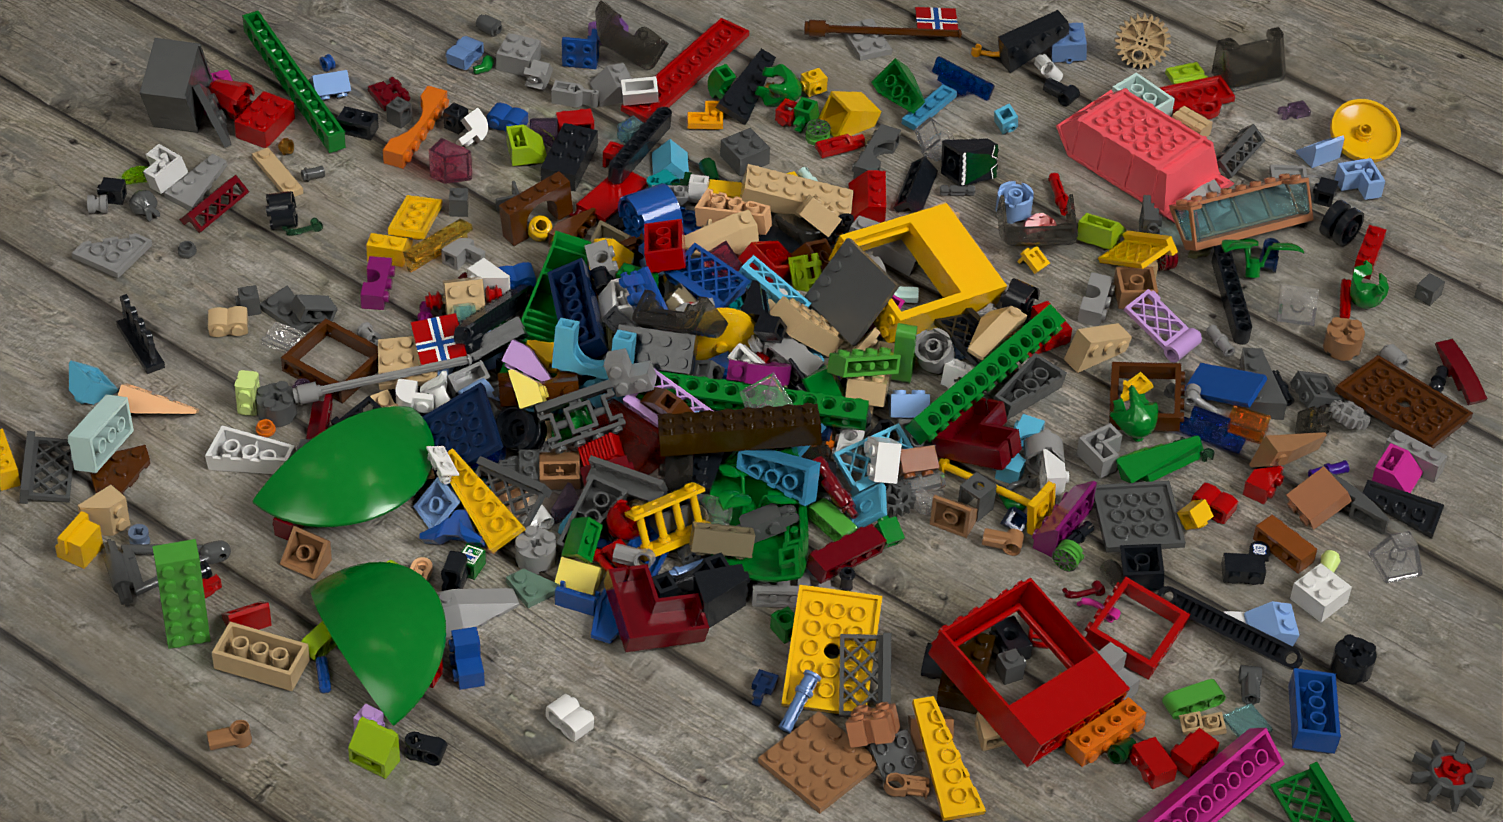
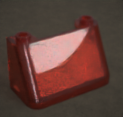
M611 398L607 401L612 416L622 413L623 419L626 421L623 431L616 435L620 437L628 462L632 461L635 471L650 475L666 463L667 456L661 457L658 428L616 399ZM606 414L596 417L599 427L596 429L610 425ZM593 439L585 441L586 444L593 441Z

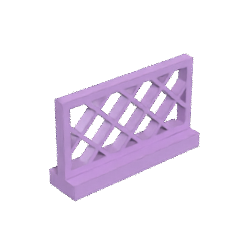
M654 369L657 378L661 380V385L655 387L673 388L676 390V395L679 398L691 401L692 407L690 408L693 412L701 410L713 411ZM639 393L626 395L623 399L624 407L658 431V414L640 403V400L636 398Z

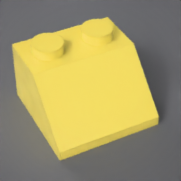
M508 370L520 409H528L547 401L546 398L549 397L546 386L517 370Z

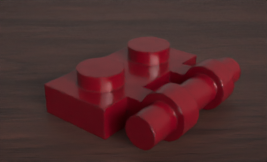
M394 77L389 78L390 84L388 85L382 81L368 86V92L384 112L386 111V105L397 96L408 102L411 99L409 92Z

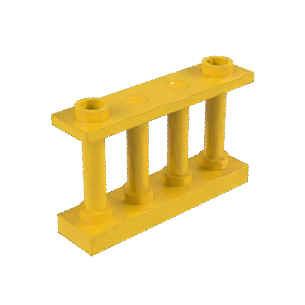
M694 482L687 483L679 490L646 504L633 506L631 510L625 512L626 517L637 522L642 542L638 548L650 549L658 557L688 544L692 524L685 527L679 502L689 498L694 522L710 523L702 519L697 498L698 494L705 492V488ZM672 506L677 529L675 532L667 534L662 510ZM654 513L659 537L650 542L644 517ZM645 555L640 556V559L644 562L649 560Z

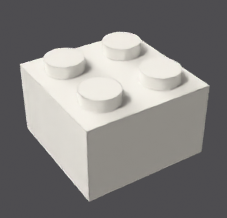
M1320 563L1294 582L1290 599L1321 623L1348 603L1352 586Z

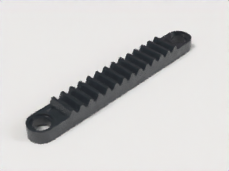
M522 284L515 289H510L506 294H502L495 301H491L484 308H480L481 310H477L473 315L467 317L466 320H462V323L454 331L455 344L469 345L526 307L534 290L533 286Z
M1164 586L1158 591L1157 595L1162 598L1167 592L1173 593V599L1169 602L1191 614L1188 620L1195 624L1197 623L1201 627H1205L1209 631L1211 630L1215 634H1219L1223 638L1225 637L1229 641H1233L1237 645L1239 644L1243 648H1247L1251 652H1255L1257 655H1261L1265 659H1269L1287 669L1293 670L1302 665L1303 656L1295 647L1171 586ZM1294 653L1297 655V660L1291 664L1287 663V656Z

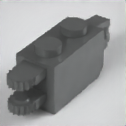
M771 503L742 514L739 518L740 524L737 526L753 528L756 535L754 543L787 531L786 527L797 522L799 516L794 505L787 504V506L778 508L776 503Z

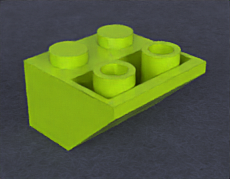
M526 125L506 126L507 147L512 166L544 162L547 154L541 135Z
M1086 213L1078 222L1077 240L1111 250L1123 236L1122 234L1126 232V229L1119 222Z
M361 717L348 747L349 761L386 779L400 762L398 734L392 729L379 725L374 720Z

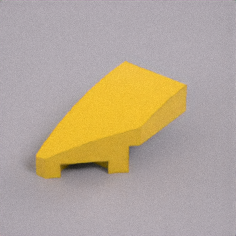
M1140 372L1128 381L1123 380V392L1120 397L1124 402L1130 399L1129 387L1131 385L1136 388L1138 394H1143L1152 389L1153 384Z

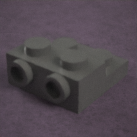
M1143 195L1139 218V232L1160 234L1158 227L1162 226V216H1159V208H1154V203H1151V195Z
M1297 371L1291 380V388L1299 394L1300 402L1307 408L1323 409L1325 404L1331 405L1334 400L1344 401L1341 395L1334 392L1336 386L1328 374Z

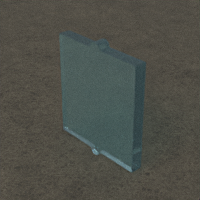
M1252 703L1241 708H1235L1234 711L1223 715L1224 721L1237 737H1240L1249 728H1267L1269 733L1273 731V728Z

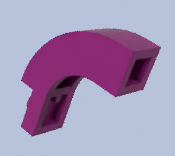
M729 359L727 379L756 385L786 386L789 384L792 365L779 362L754 363Z

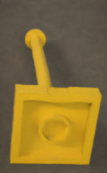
M942 458L939 461L940 468L938 470L942 473L948 471L966 480L973 475L951 465L949 459ZM1048 481L1032 500L997 485L996 493L1027 506V534L1033 536L1034 531L1042 526L1045 517L1052 514L1055 506L1056 484Z

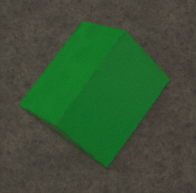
M828 364L802 379L807 392L833 396L840 395L843 397L846 395L838 376L827 372Z

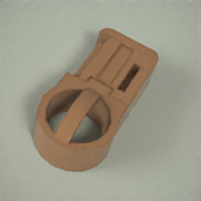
M890 773L886 777L884 790L887 794L894 797L913 795L927 799L930 791L928 787L929 778ZM897 781L902 787L893 788L888 782Z

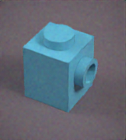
M1010 103L994 111V122L1002 134L1013 132L1018 127V116Z

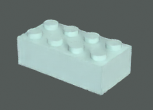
M106 394L68 435V444L71 449V460L74 464V470L97 473L132 434L134 429L128 397Z

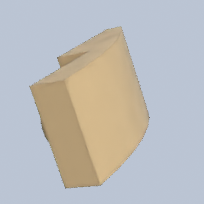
M1200 711L1179 715L1183 735H1188L1190 732L1194 733L1199 727L1211 736L1227 733L1222 712L1201 716Z

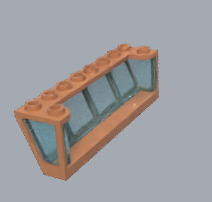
M1289 173L1280 174L1279 178L1268 177L1264 179V182L1252 181L1248 186L1246 184L1236 185L1235 189L1224 188L1220 190V193L1208 192L1204 197L1201 195L1192 196L1191 200L1180 199L1176 200V204L1169 205L1185 250L1194 251L1220 245L1222 240H1240L1314 220L1309 178L1301 177V174L1291 176Z

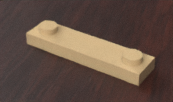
M268 147L252 153L253 160L280 192L293 191L294 197L303 194L302 186Z

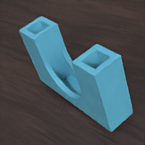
M560 318L555 326L552 368L560 371L575 372L579 375H590L598 379H609L603 366L605 359L595 360L589 358L581 351L578 344L580 322ZM617 330L612 342V351L626 348L632 364H634L637 333Z

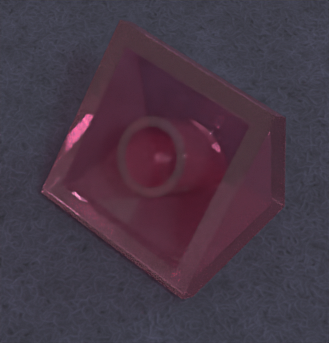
M727 241L709 251L736 271H739L742 267L741 262ZM706 261L708 267H714V261ZM727 270L718 271V277L728 276Z

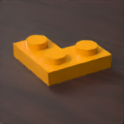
M705 101V112H688V129H723V112L715 108L719 101Z

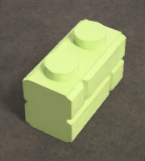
M241 370L234 385L237 413L255 416L258 413L256 395L260 387L259 373Z

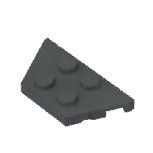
M200 83L193 86L224 147L230 146L231 140L225 121L227 117L223 109H219L216 95L214 93L211 94L210 90Z

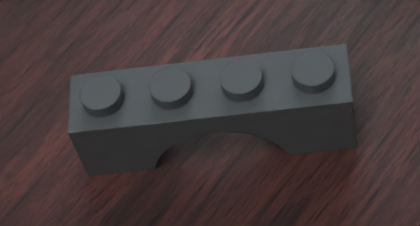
M881 124L878 130H874L872 139L867 141L865 150L860 152L858 161H855L852 166V171L854 172L853 179L867 170L880 171L881 161L876 157L895 152L900 144V129Z

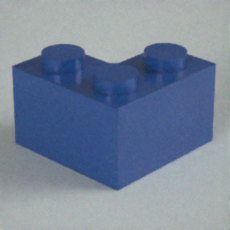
M477 627L451 630L452 639L448 640L449 651L452 652L449 653L450 666L454 665L455 669H452L454 682L458 681L459 690L485 686Z

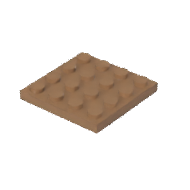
M817 712L758 757V763L819 814L878 768L874 756L863 746L851 748L848 734L821 712Z

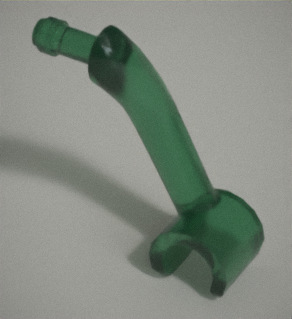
M314 217L310 221L311 225L298 229H288L286 226H283L282 230L286 232V235L292 236L311 230L319 232L323 229V224Z
M1206 448L1203 452H1199L1203 462H1207L1208 457L1211 460L1214 459L1215 452L1211 448Z

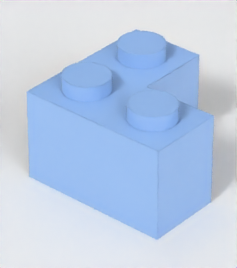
M1371 158L1338 163L1334 180L1339 181L1338 186L1341 191L1358 188L1365 200L1382 197L1385 180Z

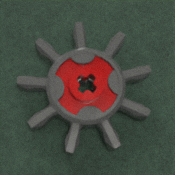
M1437 739L1433 740L1431 750L1434 754L1432 759L1417 751L1415 752L1412 762L1428 770L1413 772L1410 781L1411 784L1429 783L1431 789L1425 800L1427 803L1432 802L1440 794L1450 798L1452 812H1457L1460 797L1467 796L1478 807L1482 805L1484 796L1473 786L1491 789L1494 782L1493 777L1478 775L1476 770L1485 767L1487 761L1485 756L1473 761L1462 756L1465 750V742L1462 741L1456 746L1455 753L1444 752Z

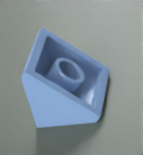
M1344 135L1316 142L1296 150V153L1311 168L1340 158L1345 139Z

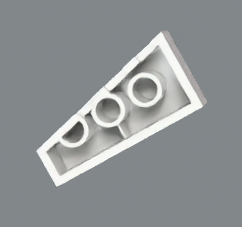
M221 426L205 458L208 470L274 474L295 453L296 448L291 444Z

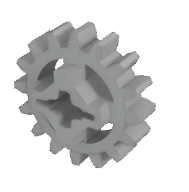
M1334 400L1328 409L1332 418L1348 429H1354L1355 427L1358 430H1365L1370 422V416L1366 415L1367 412L1351 401H1345L1344 403L1341 400Z

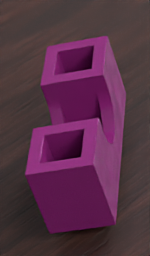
M369 256L367 282H363L360 294L362 309L384 310L385 303H389L390 293L388 290H392L393 280L391 277H395V266H392V258Z

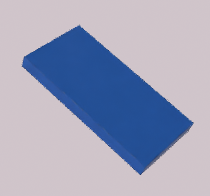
M1200 363L1187 385L1197 384L1200 386V398L1250 408L1268 379L1264 374Z

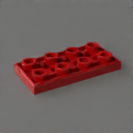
M631 172L622 183L614 184L607 177L576 204V208L581 211L596 208L597 220L606 222L618 211L620 197L648 187L646 178Z

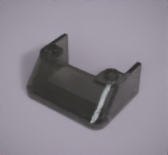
M1069 194L1065 208L1067 223H1061L1056 226L1021 227L1007 224L1004 195H1000L997 207L1000 238L1010 246H1059L1074 244L1078 237L1073 194Z

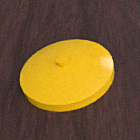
M1355 99L1342 104L1334 113L1330 123L1331 138L1344 135L1342 153L1353 160L1371 158L1374 163L1383 161L1393 154L1400 142L1401 130L1396 117L1388 108L1372 100Z
M715 308L704 311L692 318L686 324L682 333L699 336L696 360H707L727 351L731 353L739 343L750 348L748 339L751 338V335L755 334L753 332L755 321L748 314L737 309Z

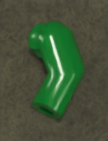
M486 55L483 57L480 65L473 66L475 75L491 70L494 63L492 56Z
M999 494L1006 509L1015 506L1021 511L1025 510L1026 506Z

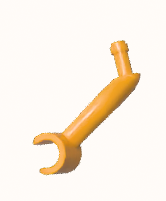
M976 44L975 48L972 47L971 49L973 57L981 55L1000 57L999 51L982 50L980 44Z

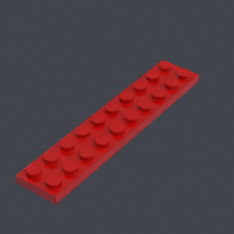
M720 18L655 75L657 78L659 102L626 106L622 104L621 112L645 123L657 108H669L749 37V30Z

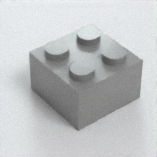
M508 33L496 53L497 70L525 76L523 74L525 67L531 68L532 61H539L541 58V40Z

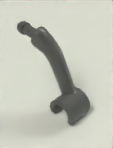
M1027 474L1026 478L1010 483L1006 489L1012 491L1024 484L1028 488H1035L1038 478L1036 477L1034 480H1031V474Z

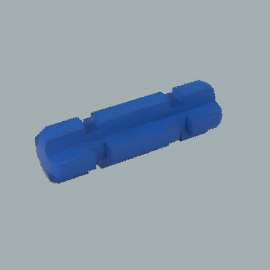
M318 656L315 660L319 689L321 693H329L331 691L327 658L325 656Z

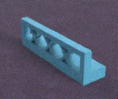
M754 255L738 271L750 280L746 288H750L753 280L758 281L761 284V288L767 292L768 299H772L776 304L784 296L788 299L794 298L807 307L811 305L810 301ZM754 263L759 268V271L752 269L749 265ZM765 276L772 278L774 283H769ZM779 288L785 289L788 295L782 294Z

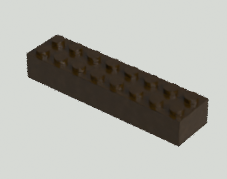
M786 404L776 407H746L735 410H705L694 413H665L657 415L661 457L822 445L818 404Z

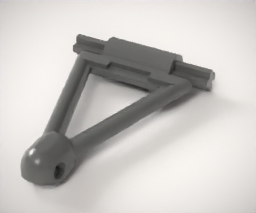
M107 539V542L103 543L106 552L104 561L112 588L118 594L121 605L125 604V607L130 606L129 603H133L130 592L131 588L134 589L135 595L138 596L158 586L157 576L143 582L135 554H153L152 546L162 544H121L123 552L121 553L117 549L115 540ZM223 540L197 545L198 553L200 554V564L203 560L208 564L223 562L231 554L229 544ZM221 554H226L225 557L219 558Z

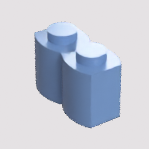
M468 36L462 37L457 41L456 45L447 50V64L467 70L474 61H477L483 55V42Z

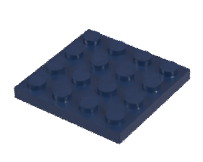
M481 382L422 416L431 430L434 446H444L447 452L453 448L470 467L476 464L480 456L487 458L503 448L486 388ZM433 468L435 478H433L432 480L434 482V480L438 477L436 473L438 470H434Z

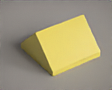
M561 557L555 583L560 585L562 580L566 582V588L594 596L606 571L599 564L585 563L574 557Z

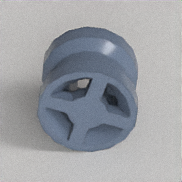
M136 524L129 528L130 544H150L147 526Z

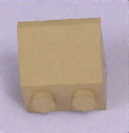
M109 485L78 505L79 513L81 511L87 513L89 521L100 525L102 535L114 536L130 526L126 497L112 485Z

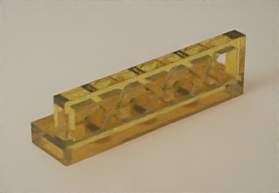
M458 219L405 250L403 255L407 270L413 272L442 255V249L458 238H468L467 233L473 230L472 223Z

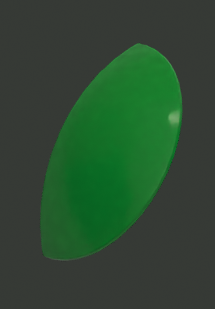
M382 407L349 417L326 429L296 451L269 478L252 502L258 508L276 518L305 526H348L383 516L397 509L413 497L429 477L433 466L427 459L429 452L426 447L434 446L431 430L422 416L412 407Z
M797 447L771 448L775 451L799 457ZM733 451L722 464L737 463L738 451ZM718 472L710 495L704 494L701 506L708 513V522L737 526L740 524L738 521L740 507H732L723 511L718 496L722 490H736L741 493L740 477L724 476ZM744 476L745 494L752 498L757 507L763 495L767 494V490L773 488L760 479L757 480L752 476ZM766 499L761 507L769 505L771 502H768ZM777 504L778 508L787 506V504ZM790 504L796 508L799 516L798 521L787 526V531L754 543L752 558L737 559L734 556L726 555L725 558L729 565L742 564L744 571H748L750 580L781 582L800 579L805 571L808 557L807 505Z
M368 562L353 565L332 573L311 586V595L320 617L339 650L373 700L394 726L415 707L437 673L446 641L445 612L435 589L416 571L390 562Z

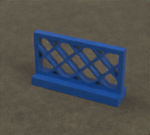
M694 243L685 252L688 271H663L670 283L675 286L681 283L697 300L703 297L713 298L716 308H727L750 283L748 278L697 243ZM696 250L701 253L700 258L691 259V255ZM714 261V267L705 268L704 262ZM701 262V269H691V264ZM727 270L728 276L718 277V271ZM715 272V278L705 280V273ZM702 274V280L693 281L692 275ZM740 279L742 281L739 286L732 287L731 280ZM728 281V288H718V282ZM715 283V290L707 291L705 289V284ZM729 292V296L724 302L719 299V294Z

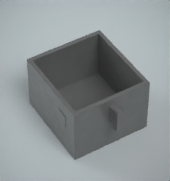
M162 38L154 39L140 90L141 98L153 127L194 133L199 132L205 109L193 86L200 83L208 88L213 80L200 43Z

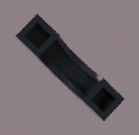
M721 552L704 558L699 565L684 574L671 575L667 571L653 576L652 579L658 598L693 594L694 572L730 565Z

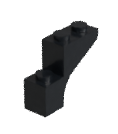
M753 280L747 291L744 304L741 306V311L748 314L755 321L753 332L760 341L781 343L787 326L780 317L770 315L767 292L761 288V284L758 281Z

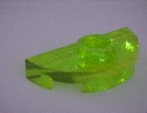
M132 167L124 172L122 179H125L126 185L147 182L143 171L148 167Z

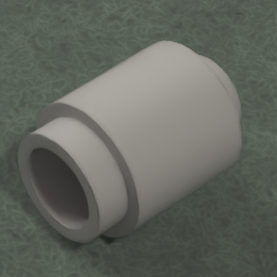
M1394 344L1385 345L1382 348L1381 357L1402 370L1408 365L1409 359L1407 355Z

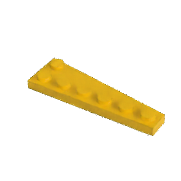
M452 448L447 453L455 465L459 476H452L450 484L490 551L494 553L524 532L526 528Z
M935 697L913 699L912 705L942 820L947 821L984 815L986 812L976 787L973 786L970 780V774L961 760V754L954 745L953 737L946 726L945 719Z

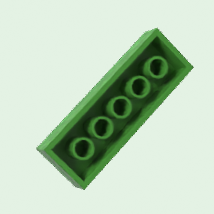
M196 539L152 546L168 649L210 642Z

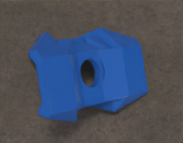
M455 510L450 518H446L440 524L419 534L420 540L425 544L440 545L450 540L464 541L473 546L487 547L484 539L476 534L471 518L465 510Z

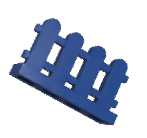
M646 266L638 271H632L631 275H627L626 272L620 274L619 284L623 289L627 288L630 294L627 296V301L637 309V313H635L637 322L643 323L645 328L679 333L649 267Z

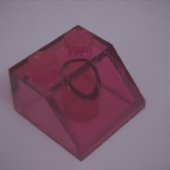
M443 138L429 149L431 178L444 184L470 181L472 179V157L470 150Z

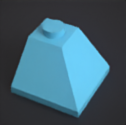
M72 360L69 362V391L80 404L88 403L94 405L100 402L106 394L113 395L118 392L119 389L99 368Z

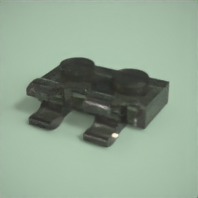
M1321 405L1318 408L1312 406L1299 411L1295 434L1329 433L1330 426H1324V421L1331 419L1332 412L1324 413L1326 412V405Z

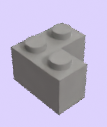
M626 348L607 352L603 366L611 381L616 397L654 390L657 375L651 360L632 364Z
M1110 423L1079 438L1077 455L1100 479L1116 471V459L1119 458L1117 452L1120 451L1122 434Z
M1110 642L1098 653L1130 688L1124 698L1125 700L1128 697H1133L1138 692L1140 679L1134 673L1124 668L1127 654L1120 647Z

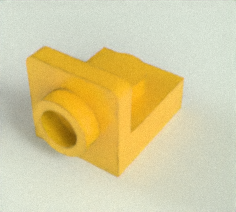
M1038 246L1031 250L1029 247L1020 253L1022 257L1017 261L1019 264L1025 261L1034 274L1050 264Z

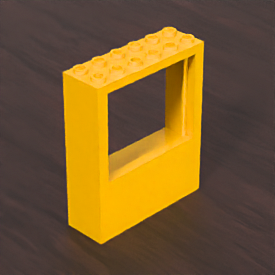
M947 203L840 235L829 257V261H831L847 238L852 239L863 251L901 239L942 295V299L902 312L891 298L873 322L881 332V336L888 343L895 342L898 323L917 326V334H920L924 330L929 331L937 328L933 324L935 319L964 314L966 308L971 307L976 312H979L989 303H993L996 307L1001 294L1007 287L1006 283Z

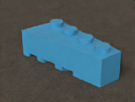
M772 449L738 451L737 469L757 480L760 479L766 482L773 489L776 488L784 492V495L787 497H793L803 506L816 501L820 462Z

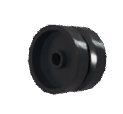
M1337 200L1325 213L1320 223L1319 231L1322 235L1329 239L1333 238L1334 242L1344 247L1360 231L1364 221V213L1355 207L1351 208V205L1343 200Z

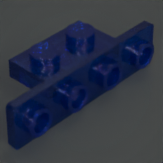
M941 56L936 58L932 72L939 75L937 80L942 85L953 88L957 91V94L962 96L975 94L986 101L990 100L995 87L994 84Z
M1197 406L1193 407L1190 418L1184 417V422H1180V433L1191 437L1199 436L1202 441L1238 454L1246 442L1245 438L1228 432L1230 418Z

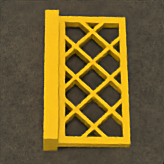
M1127 230L1122 234L1124 240L1098 257L1099 263L1144 269L1162 255L1173 256L1178 251L1172 236Z

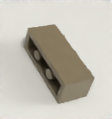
M693 522L689 546L691 552L697 555H705L706 553L715 555L722 552L724 557L727 555L734 556L737 559L752 558L756 535L754 529L749 527Z

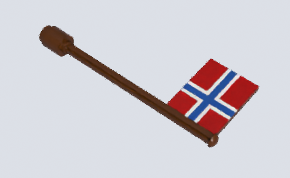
M915 7L917 28L826 24V20L810 19L805 21L804 35H809V37H825V34L849 33L954 37L960 39L962 31L961 29L958 30L956 8Z

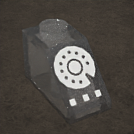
M701 493L697 495L702 519L712 524H730L733 507L723 511L718 497Z

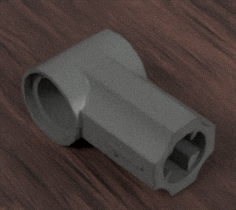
M1240 665L1238 682L1241 684V701L1246 705L1253 706L1260 702L1262 667Z

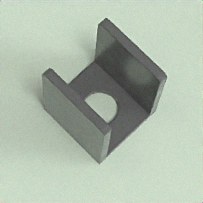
M976 472L960 485L958 502L967 505L974 498L978 499L976 507L978 509L976 521L978 522L993 510L997 485ZM978 483H981L984 488L977 490Z

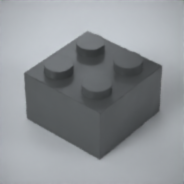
M751 128L721 139L720 156L741 176L745 174L748 164L759 167L768 165L770 162V147Z

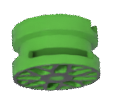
M821 119L809 121L806 125V141L815 146L817 141L829 139L831 132L830 124Z
M1062 540L1052 552V559L1060 569L1071 572L1084 559L1083 549L1072 540Z

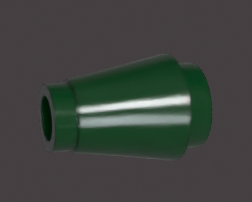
M711 158L702 159L699 162L700 172L704 176H709V181L710 179L720 180L715 161Z
M1128 737L1111 745L1107 752L1109 760L1114 764L1125 763L1136 741L1132 737Z

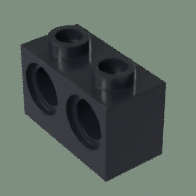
M344 106L336 119L345 131V135L370 141L379 128L378 114Z

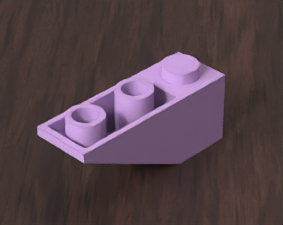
M516 340L511 341L501 360L505 362V367L513 370L517 368L523 372L522 374L532 379L533 377L540 381L552 379L532 348Z

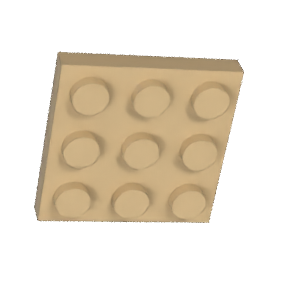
M414 336L378 339V374L421 365ZM438 371L399 379L418 381V386H422L427 381L437 377ZM398 379L380 382L379 389H396Z

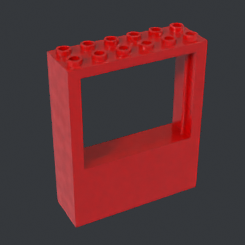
M1032 578L1024 582L1022 580L1017 582L1012 589H1005L997 598L988 599L980 608L974 607L968 615L964 617L961 615L951 625L948 626L946 624L942 626L937 632V638L931 643L932 647L928 653L1027 768L1064 745L1067 737L1122 702L1130 690L1128 685ZM1017 612L1067 670L1009 705L958 646Z

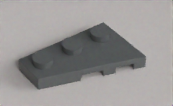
M287 285L260 303V309L300 337L313 328V322L299 321L290 308L295 295Z

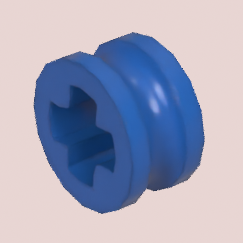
M330 54L320 57L319 62L324 71L328 72L336 67L335 61Z

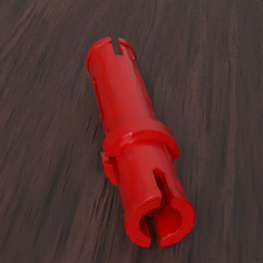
M1051 173L1048 180L1055 195V203L1059 206L1061 215L1068 216L1072 211L1069 205V197L1064 191L1059 174Z

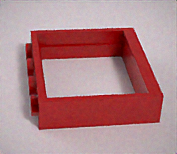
M1125 577L1122 583L1117 582L1112 591L1114 593L1113 596H1107L1103 603L1105 607L1098 609L1093 618L1095 619L1094 623L1090 621L1084 630L1087 632L1085 639L1099 651L1110 642L1120 647L1127 654L1124 666L1149 680L1185 627L1191 614ZM1123 594L1174 623L1150 660L1099 630V627Z

